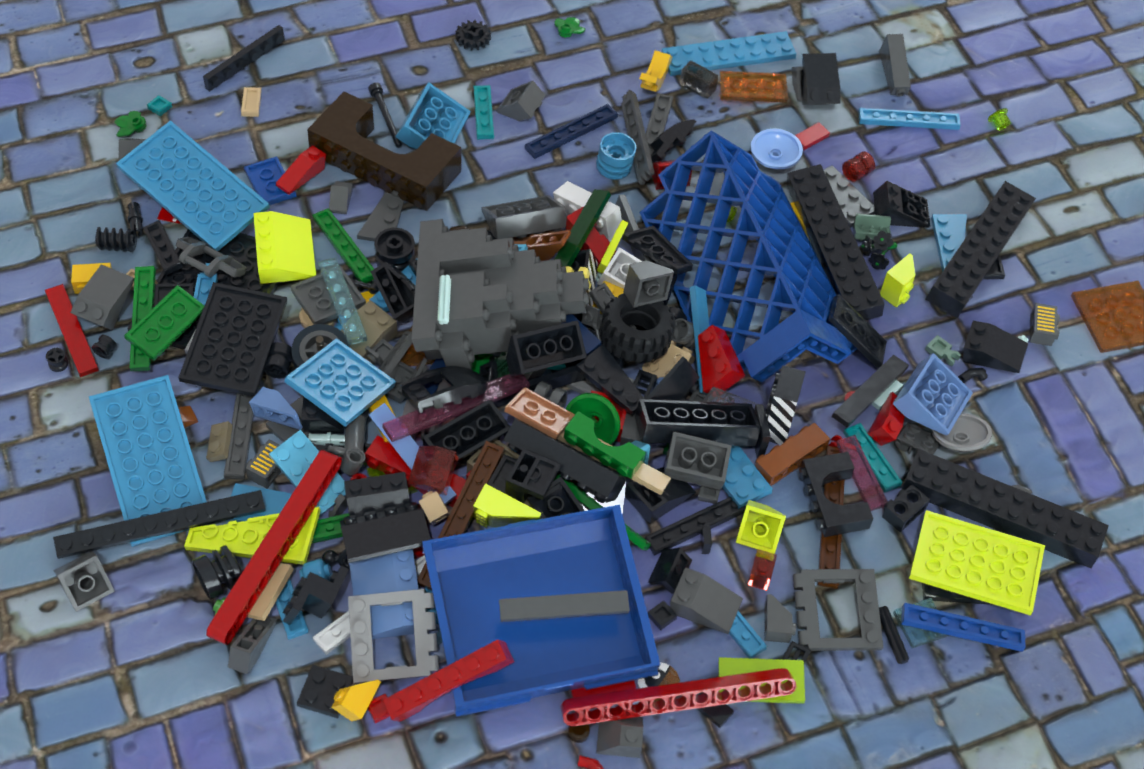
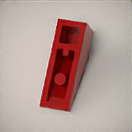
M312 145L298 156L276 182V186L290 195L324 170L326 154Z
M894 392L889 394L867 433L880 446L896 440L903 427L904 415L893 405L897 398Z

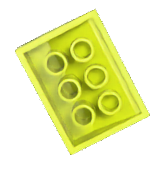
M274 211L253 213L260 284L305 280L316 276L310 219Z
M487 484L484 485L473 505L476 523L485 528L487 526L502 527L510 523L531 519L539 520L541 518L539 511Z

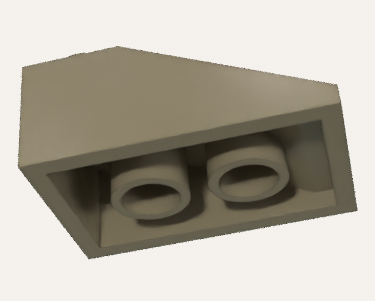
M371 300L359 308L341 329L348 339L350 348L365 359H367L365 351L367 346L372 349L382 339L389 342L398 335L397 321Z

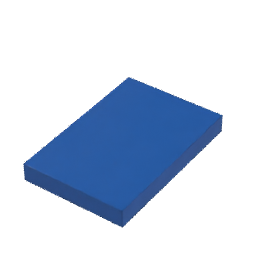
M277 156L244 166V171L254 191L267 201L269 206L296 197L295 191L288 195L276 186V182L285 173Z

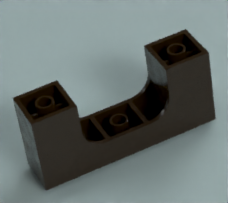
M344 91L307 129L309 147L314 145L326 154L325 161L328 164L367 181L371 185L385 190L387 193L396 191L400 199L428 211L460 174L461 147L431 133L414 152L408 154L392 152L366 139L374 130L373 105Z

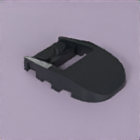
M447 366L426 371L403 383L401 387L403 396L419 413H423V410L432 407L434 409L444 408L443 404L453 402L454 405L462 403V398L477 397L487 390L488 385L480 374L469 368ZM442 378L451 385V387L430 394L425 388V384L430 382L434 384L440 383Z

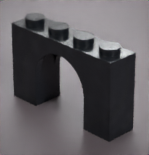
M849 452L803 459L801 468H799V476L805 483V493L811 499V510L817 516V527L819 530H822L824 537L870 529L873 521V516L867 502L838 505L828 500L823 494L822 487L825 484L851 479L854 466Z

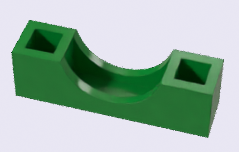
M578 411L566 426L564 439L569 444L581 448L587 455L596 457L605 466L614 468L620 475L632 479L644 462L646 452L630 442L621 446H608L602 443L594 432L595 421Z

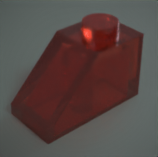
M757 549L748 581L749 586L768 590L777 554Z

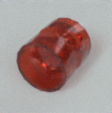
M862 151L845 161L842 165V170L849 181L856 182L864 175L875 170L876 166L873 157L868 152Z

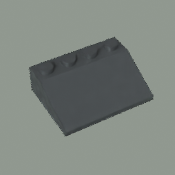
M550 195L481 207L492 235L496 239L515 236L517 238L527 237V234H543L544 231L548 230L556 232L566 227L565 206Z

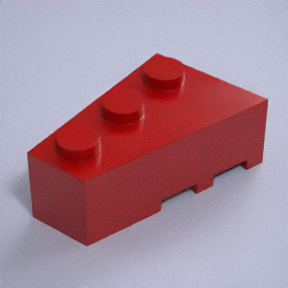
M584 206L567 216L566 230L571 231ZM595 223L580 251L590 249L599 266L610 242L604 234H599L595 228L597 225Z
M711 325L698 335L703 392L718 397L745 377V373L725 330Z

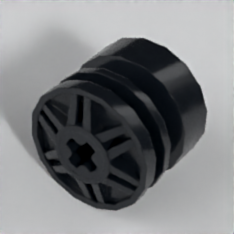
M226 545L220 547L222 557L216 549L212 551L213 561H210L205 554L192 560L195 573L209 600L223 595L222 584L224 583L231 590L233 588L232 579L236 583L242 573L237 559Z

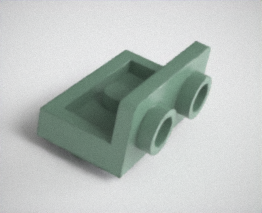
M857 213L853 226L855 239L865 241V237L869 236L873 241V238L880 231L891 234V217Z

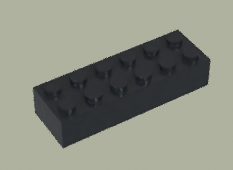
M639 399L635 415L643 443L670 444L673 432H678L732 446H756L761 431L753 405L747 403Z
M514 419L504 438V441L509 443L508 447L517 452H522L525 449L559 463V475L567 480L578 481L576 485L585 490H595L594 495L603 500L617 499L627 480V477L620 475L567 444L553 439L521 420Z

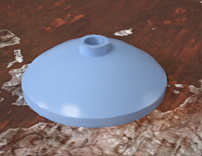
M782 129L763 130L756 134L751 142V153L755 160L771 169H787L796 165L800 161L803 152L799 139L792 133Z

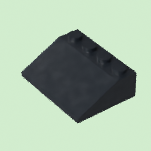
M416 502L407 503L404 507L400 508L388 507L384 511L377 513L376 511H369L364 513V516L356 517L351 515L340 521L348 563L422 547V541L431 540L423 509L420 503L417 504Z

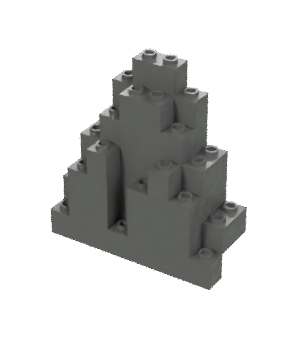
M443 219L420 221L412 343L416 352L424 351L427 360L443 358L446 367L459 366L471 369L472 362L475 361L474 355L507 351L511 336L563 324V322H566V315L586 313V305L589 304V295L586 293V290H589V280L584 277L583 271L567 273L566 267L562 266L561 259L540 261V257L536 256L534 249L519 251L518 245L514 244L513 238L492 240V236L488 235L486 228L449 231ZM449 275L451 279L448 324L441 325L437 320L440 276Z

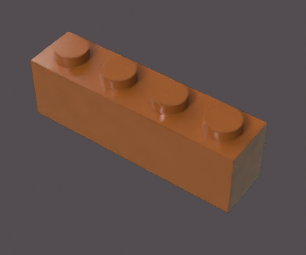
M816 423L809 427L805 426L795 436H789L780 446H774L768 454L760 455L755 461V467L772 486L801 467L803 459L814 458L825 451L830 438Z

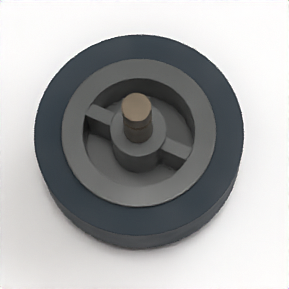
M316 324L306 327L298 333L292 344V359L295 369L336 338L350 348L347 337L338 328L327 324Z

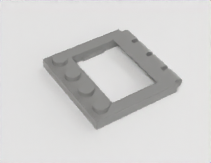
M425 589L348 596L353 683L424 677L431 675V671H439L438 655L430 656V652L438 651L437 634H429L428 630H436L435 612H427V609L435 608L433 593H426ZM412 602L417 666L407 667L405 665L374 670L370 606H391Z

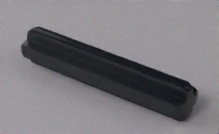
M887 606L879 607L880 621L896 660L899 664L907 663L909 656Z

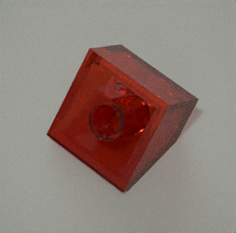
M419 446L407 485L427 491H437L439 494L446 496L458 461L456 451L438 446Z

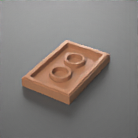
M525 387L506 405L504 412L555 440L575 416L572 412Z

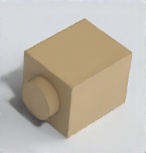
M429 491L422 496L423 499L419 503L432 525L449 516L450 512L437 491L434 493Z

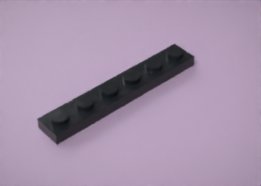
M277 25L203 76L205 89L210 92L262 55L281 44L285 40L283 27Z

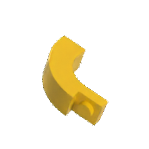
M654 51L646 74L641 72V88L654 92L660 90L672 61L670 54Z

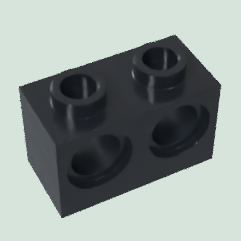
M910 485L907 489L903 488L897 494V498L894 501L891 499L884 506L885 511L882 517L899 532H902L922 514L930 501L927 496L913 485Z

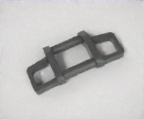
M191 237L177 239L176 247L184 250L179 256V261L184 264L188 263L201 270L206 276L213 277L219 269L232 277L245 275L247 267L230 255H224L209 247L207 243ZM206 253L215 259L207 266L192 257Z

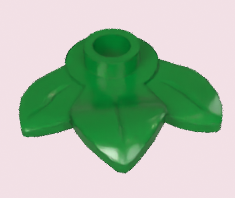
M568 17L566 20L557 18L554 22V25L558 27L559 35L568 38L573 33L581 34L586 30L584 27L579 26L580 20L575 17Z
M130 111L128 116H120L114 121L120 127L116 134L117 137L129 136L133 132H142L146 128V120L138 111Z

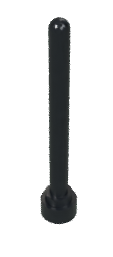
M377 82L372 83L368 87L369 93L372 97L376 98L394 144L397 148H400L402 142L395 137L397 131L383 100L382 86Z

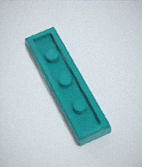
M490 85L474 86L477 140L494 139Z
M861 422L844 429L843 434L851 445L857 447V454L884 493L902 485L901 479L873 439L867 434L868 432Z

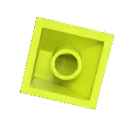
M748 500L736 543L775 555L786 515L768 505Z

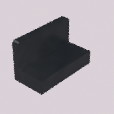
M681 548L663 550L648 582L651 585L662 584L671 594H674L685 567L689 568L692 559Z

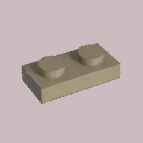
M229 421L211 426L206 457L210 462L228 459L233 427Z

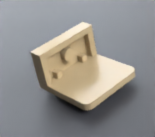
M671 340L670 347L665 355L655 361L652 359L651 362L644 363L642 370L657 375L658 378L665 377L682 357H685L690 364H693L696 358L692 355L693 351L684 346L680 349L676 346L677 343Z

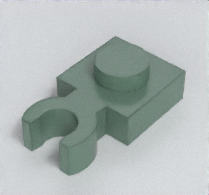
M938 335L925 348L928 353H934L940 360L942 358L946 359V363L950 366H953L955 360L952 358L958 361L961 356L959 352L952 351V345Z

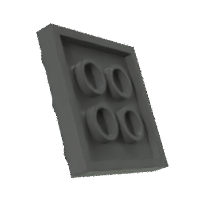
M341 266L290 286L291 292L314 325L327 323L356 311L366 304V300Z

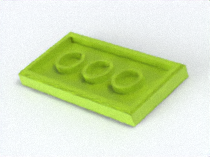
M719 657L718 677L785 668L790 671L796 681V690L790 695L745 702L805 703L804 660Z

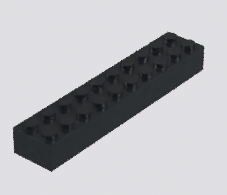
M818 164L788 172L786 186L836 295H841L865 320L883 316L884 301L822 165Z
M1005 181L934 283L925 300L958 318L1036 198Z
M920 449L916 453L902 489H907L910 485H913L930 499L929 503L1005 534L1045 545L1044 550L1088 568H1092L1098 559L1109 526Z

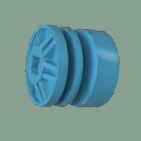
M620 132L606 134L601 140L596 160V167L600 174L610 179L627 177L631 172L637 149L634 140Z

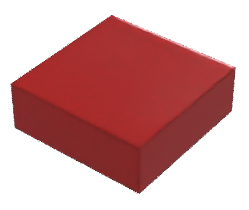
M386 694L372 699L367 708L374 723L390 717L383 701L387 698Z

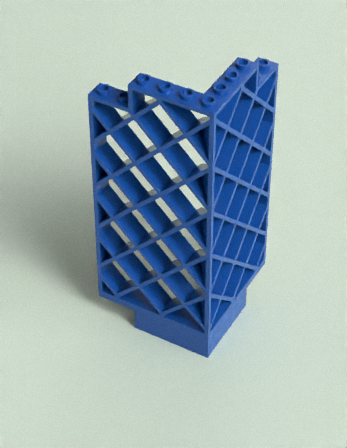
M711 130L658 175L665 191L639 213L646 228L654 226L669 241L671 240L673 230L683 231L678 250L692 264H699L693 286L696 285L706 290L707 298L715 299L709 319V326H717L725 330L727 334L732 335L730 342L743 371L748 369L751 378L764 382L780 370L783 365L788 364L805 350H809L836 364L857 350L829 321L833 297L836 296V293L780 183L760 171L751 154ZM704 154H706L703 163L696 162ZM691 170L701 171L694 193L685 192ZM723 172L725 177L719 196L709 195L715 173ZM682 200L692 201L686 223L676 222ZM706 203L717 204L710 227L700 225ZM731 206H740L742 208L736 230L725 229ZM664 210L662 220H655L654 218ZM698 233L708 234L701 257L691 256ZM722 236L733 237L727 261L716 260ZM748 240H756L758 242L752 265L741 263ZM713 267L724 268L717 292L707 291ZM739 271L750 272L743 296L732 295ZM685 272L677 275L678 277L673 289L687 317V321L693 323L691 299L689 297L690 288L684 287L683 284ZM765 274L774 275L776 278L770 301L758 299ZM730 302L741 303L734 328L723 327ZM755 306L767 308L761 333L748 331ZM782 310L793 313L778 324ZM746 338L757 339L755 343L743 351Z

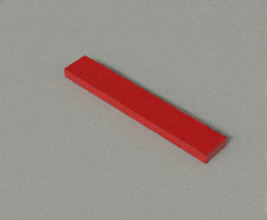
M61 284L46 289L45 293L79 376L83 377L99 371L77 316L70 313L72 304L64 285Z

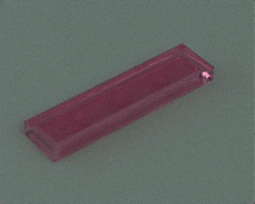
M856 436L838 440L836 444L840 452H849L854 466L853 480L864 502L868 503L870 511L884 507L887 503L886 497Z

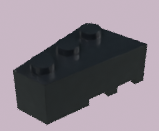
M387 262L370 271L393 319L404 323L412 318L415 285L396 266Z

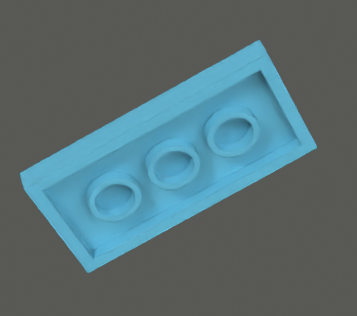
M299 430L270 452L269 457L290 482L297 487L319 453V450ZM336 473L316 505L321 510L319 516H322L336 504L334 501L340 494L344 497L346 496L344 480L338 473Z

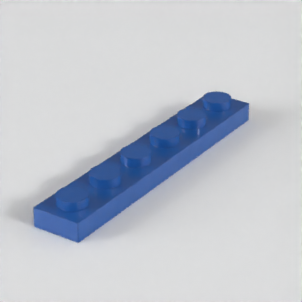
M904 603L902 606V625L1021 652L1025 649V630L909 603Z

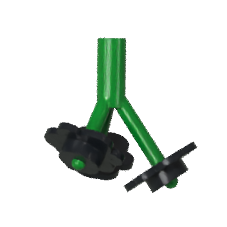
M885 231L878 232L877 236L873 238L874 244H871L869 236H866L865 241H862L861 248L866 256L870 255L872 248L883 250L881 254L872 253L871 258H869V262L872 263V267L875 269H885L889 264V260L884 256L886 251L897 248V243L893 242L890 233L886 234Z

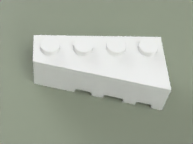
M569 181L553 192L554 199L565 206V213L567 215L585 206L592 194ZM608 201L596 221V230L600 235L604 234L609 242H611L622 221L620 207Z

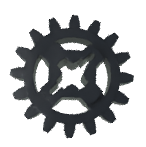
M467 20V24L462 22L461 26H457V30H455L456 42H459V46L464 45V49L469 47L471 51L473 48L479 50V47L485 48V44L489 45V40H491V29L488 28L487 24L482 25V21L476 23V20L473 22Z

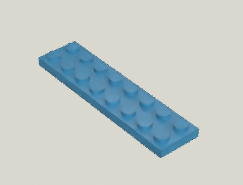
M787 31L662 48L663 53L672 56L668 70L670 76L796 59V51Z

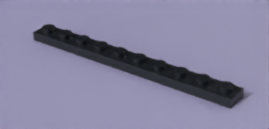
M258 490L55 536L53 539L57 558L60 559L266 511L262 492Z

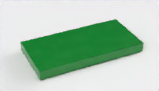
M177 285L124 335V338L155 361L201 316L205 305Z

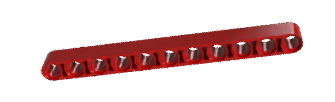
M321 450L317 454L210 622L206 632L207 637L225 645H228L233 640L338 472L342 463L340 456L325 450Z
M779 668L569 698L562 702L560 709L566 725L579 726L786 696L792 694L796 690L797 685L789 670ZM725 689L723 692L717 693L719 690ZM678 695H682V697L675 699ZM661 698V700L653 702L655 699ZM640 701L638 704L632 705L634 702ZM618 704L617 707L610 708L612 705ZM593 707L597 708L594 711H589ZM569 711H575L573 714H567Z

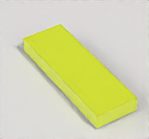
M624 220L620 222L597 268L598 272L604 273L628 222Z

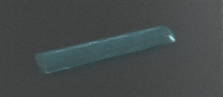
M336 257L318 261L319 269L348 345L367 341V335Z

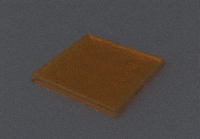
M1138 280L1072 293L1071 297L1100 353L1144 345V290Z

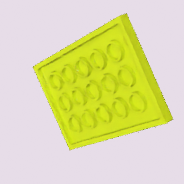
M926 510L909 579L1031 616L1034 609L1045 545Z

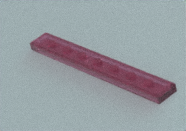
M508 374L487 382V390L477 397L462 398V403L456 405L453 402L443 404L444 408L434 409L432 407L423 410V413H419L416 410L383 423L382 428L391 442H394L462 415L489 399L495 402L520 392L524 387L529 388L530 383L523 374L511 377Z

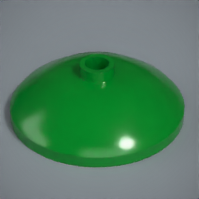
M584 393L569 402L566 410L573 414L579 411L595 421L594 432L597 438L610 445L615 442L620 432V418L616 408L608 399L599 394Z

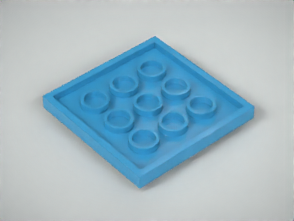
M337 338L285 378L286 384L345 427L394 388L396 384L394 379Z

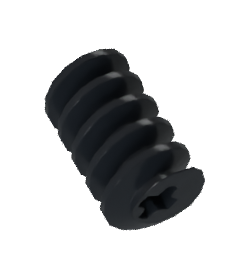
M97 227L96 246L100 250L106 248L108 251L112 249L119 251L121 249L122 252H125L128 249L129 252H134L137 244V233L134 231L131 234L130 229H127L126 234H124L122 228L119 229L118 233H116L115 228H112L111 233H109L108 227H105L104 232H102L101 227Z

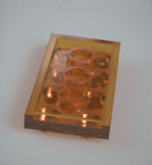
M720 71V100L787 103L788 101L786 74Z

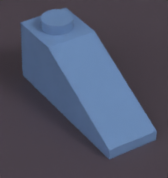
M262 387L249 401L256 417L299 430L303 428L297 412L277 390Z

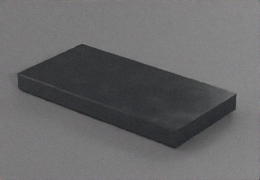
M837 294L834 296L829 321L878 369L883 365L887 341L841 295Z

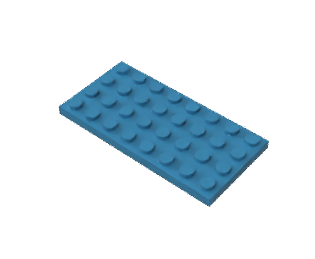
M171 120L116 163L118 169L200 240L216 251H219L254 221L253 213L265 212L270 208L267 201Z
M168 375L89 396L124 521L207 502ZM189 529L168 533L160 536H155L147 539H142L130 543L133 547L156 539L187 531Z

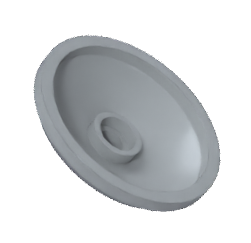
M961 413L947 436L933 429L932 434L937 442L948 449L970 452L978 450L990 442L992 429L983 419L971 414Z

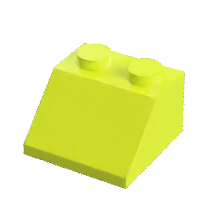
M909 253L886 273L880 291L881 297L896 308L901 303L905 304L910 298L909 293L914 286L915 269L912 254Z

